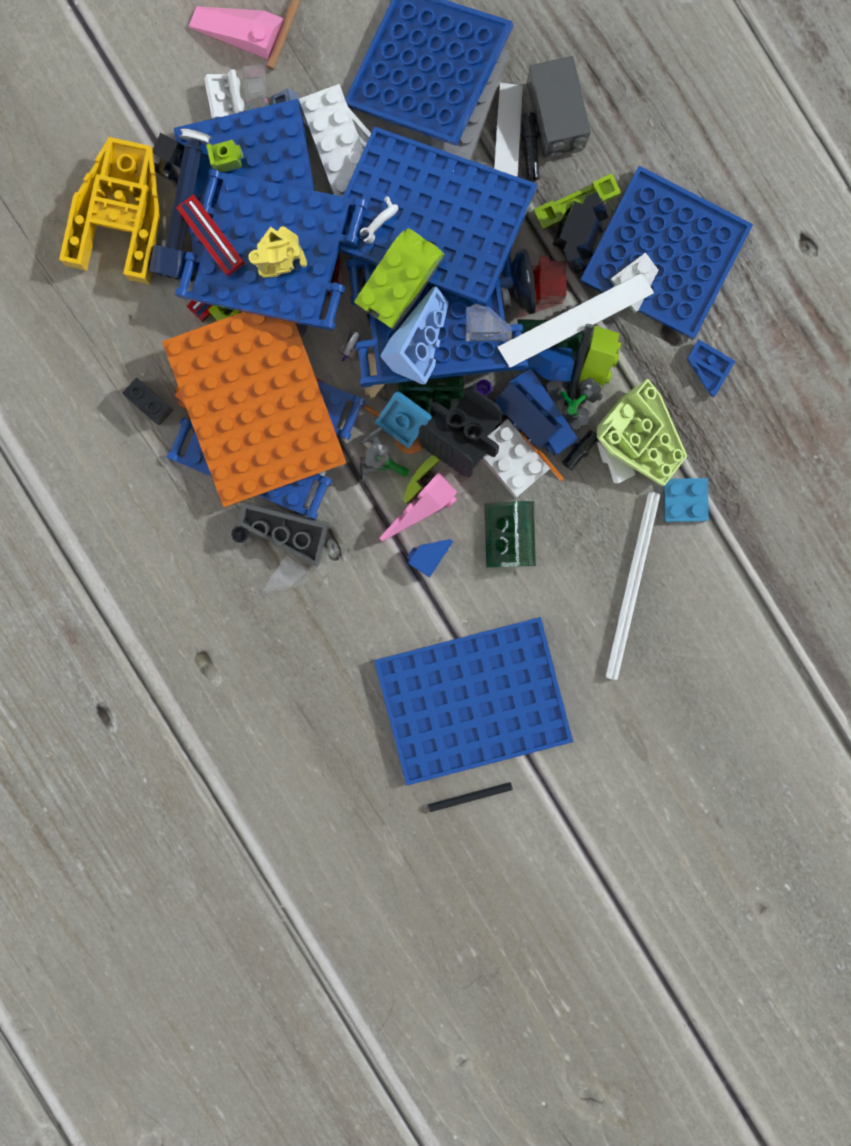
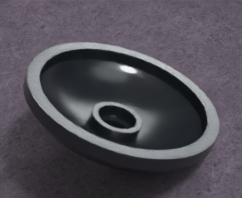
M520 248L511 263V274L514 284L508 287V291H512L516 303L524 312L530 315L534 314L536 310L534 277L529 254L526 248Z

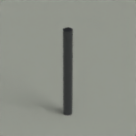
M585 324L571 382L568 387L567 395L572 401L576 395L594 329L592 324ZM565 400L564 405L569 407V404Z
M511 782L430 803L428 807L430 812L512 791L513 788Z

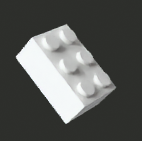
M508 419L487 436L499 445V452L495 457L486 454L482 461L514 498L518 497L550 469Z

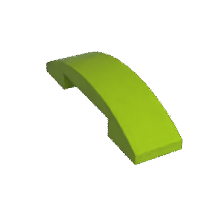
M611 173L593 181L591 185L555 202L552 200L533 209L541 229H547L560 224L566 209L573 201L583 204L586 196L598 192L600 198L606 203L621 194L613 174Z
M432 455L412 477L404 496L406 504L422 490V487L417 482L440 461L436 456Z

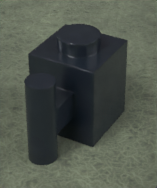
M161 132L152 149L153 154L161 158L159 164L154 162L155 172L168 180H172L174 173L170 169L172 164L181 168L185 145Z

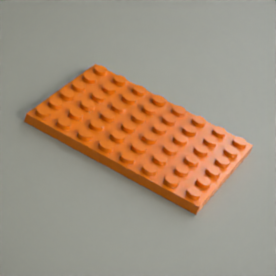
M241 312L162 341L223 508L347 463L296 323Z

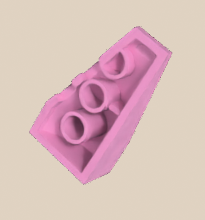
M197 6L189 28L269 60L284 18L263 10Z
M438 473L419 493L418 498L409 504L403 514L391 524L379 539L384 542L442 510L445 506L449 508L457 500L454 497L457 491Z

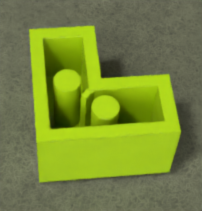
M598 326L594 327L579 383L590 377L599 383L602 389L605 383L609 384L612 376L610 369L612 366L616 367L619 359L618 353L621 343L618 340L620 333Z

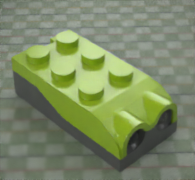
M405 229L395 239L354 303L396 331L445 258V254L413 230Z

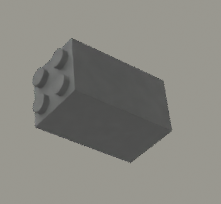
M569 56L530 65L526 84L532 110L535 113V123L543 157L556 158L565 152L578 153L582 151L587 144L591 131L574 57Z

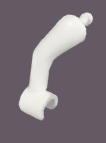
M388 196L384 198L388 208L381 212L368 228L360 230L361 236L369 234L364 239L366 244L374 242V232L386 220L394 216L399 209L398 205H392Z

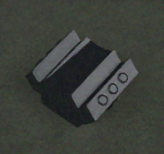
M598 192L586 196L583 204L576 201L569 204L552 242L553 246L564 250L567 260L575 273L586 270L587 267L584 259L593 256L592 250L599 233L603 232L600 221L609 218L607 208Z

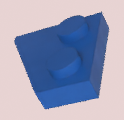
M700 339L697 340L686 359L712 398L716 396L736 362Z

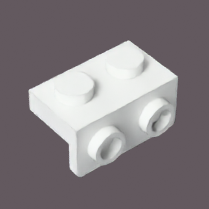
M230 69L228 74H206L204 80L212 119L243 112L244 100L240 97V80L236 76L235 69Z

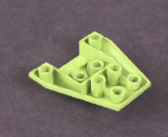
M645 379L622 396L597 426V438L610 454L661 486L666 485L687 458L685 449L662 396L649 379Z

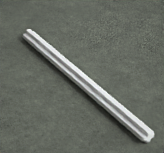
M649 492L647 495L608 663L606 678L612 680L618 679L660 499V494L655 492Z

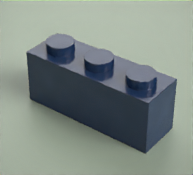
M518 381L511 382L494 400V403L500 407L502 414L507 415L512 420L513 426L517 430L523 431L528 436V441L538 448L546 445L563 427Z

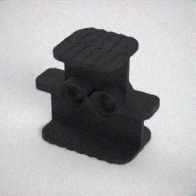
M468 388L465 391L463 400L452 411L434 402L431 406L433 418L427 425L419 427L420 445L433 456L443 461V463L452 467L456 472L468 478L471 477L473 469L486 454L491 457H495L498 454L499 445L487 436L494 428H498L501 425L502 411L498 404L494 403L491 399H488L474 388ZM457 422V423H460V424H459V425H453V424H451V423ZM475 434L477 435V437H471L469 435Z

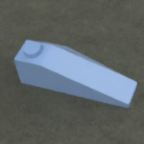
M433 287L390 338L380 356L393 372L420 384H426L435 367L436 359H434L435 349L440 345V340L438 339L439 330L444 326L449 303L437 287Z

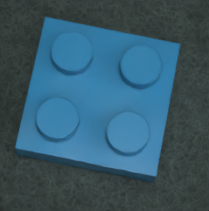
M397 390L374 423L407 448H410L418 437L419 427L427 425L432 416Z
M708 478L669 479L666 485L663 486L664 522L709 521Z

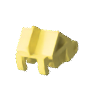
M284 226L280 227L278 231L270 227L257 244L258 249L251 251L249 254L250 262L257 266L258 272L263 278L278 277L280 274L291 272L290 270L294 269L293 261L295 259H300L302 267L307 266V260L299 245L298 236Z

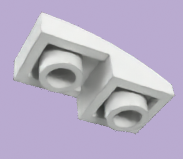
M600 441L597 442L602 462L608 463L614 483H621L635 476L634 469L610 454Z

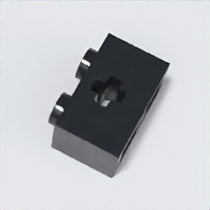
M137 377L122 392L125 397L159 426L173 412V409Z

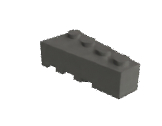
M244 502L238 525L268 539L275 545L292 552L294 555L318 567L321 562L330 523L251 502Z

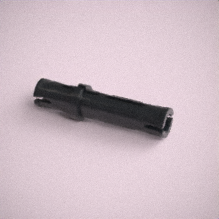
M528 112L521 115L523 124L521 136L525 148L527 180L532 181L534 172V181L541 179L537 150V139L539 136L535 126V113L530 112L528 121Z

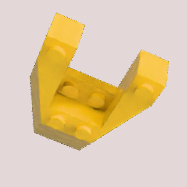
M108 137L97 155L92 169L85 175L80 189L73 195L59 260L66 267L88 270L97 226L132 233L123 274L130 281L151 284L153 273L149 272L153 247L157 245L160 219L152 146Z

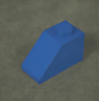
M549 347L527 359L529 369L531 368L532 371L547 380L571 382L574 365L571 348Z
M447 539L420 545L418 549L413 547L407 556L410 559L408 564L430 578L453 541Z

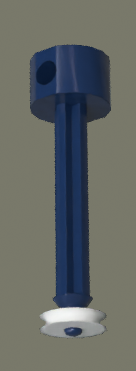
M180 129L182 135H179V137L188 141V143L184 146L166 246L154 245L149 268L150 273L176 280H181L186 263L184 259L186 252L183 251L188 227V223L176 207L194 194L201 154L203 152L201 145L210 144L209 139H212L211 136L190 129Z

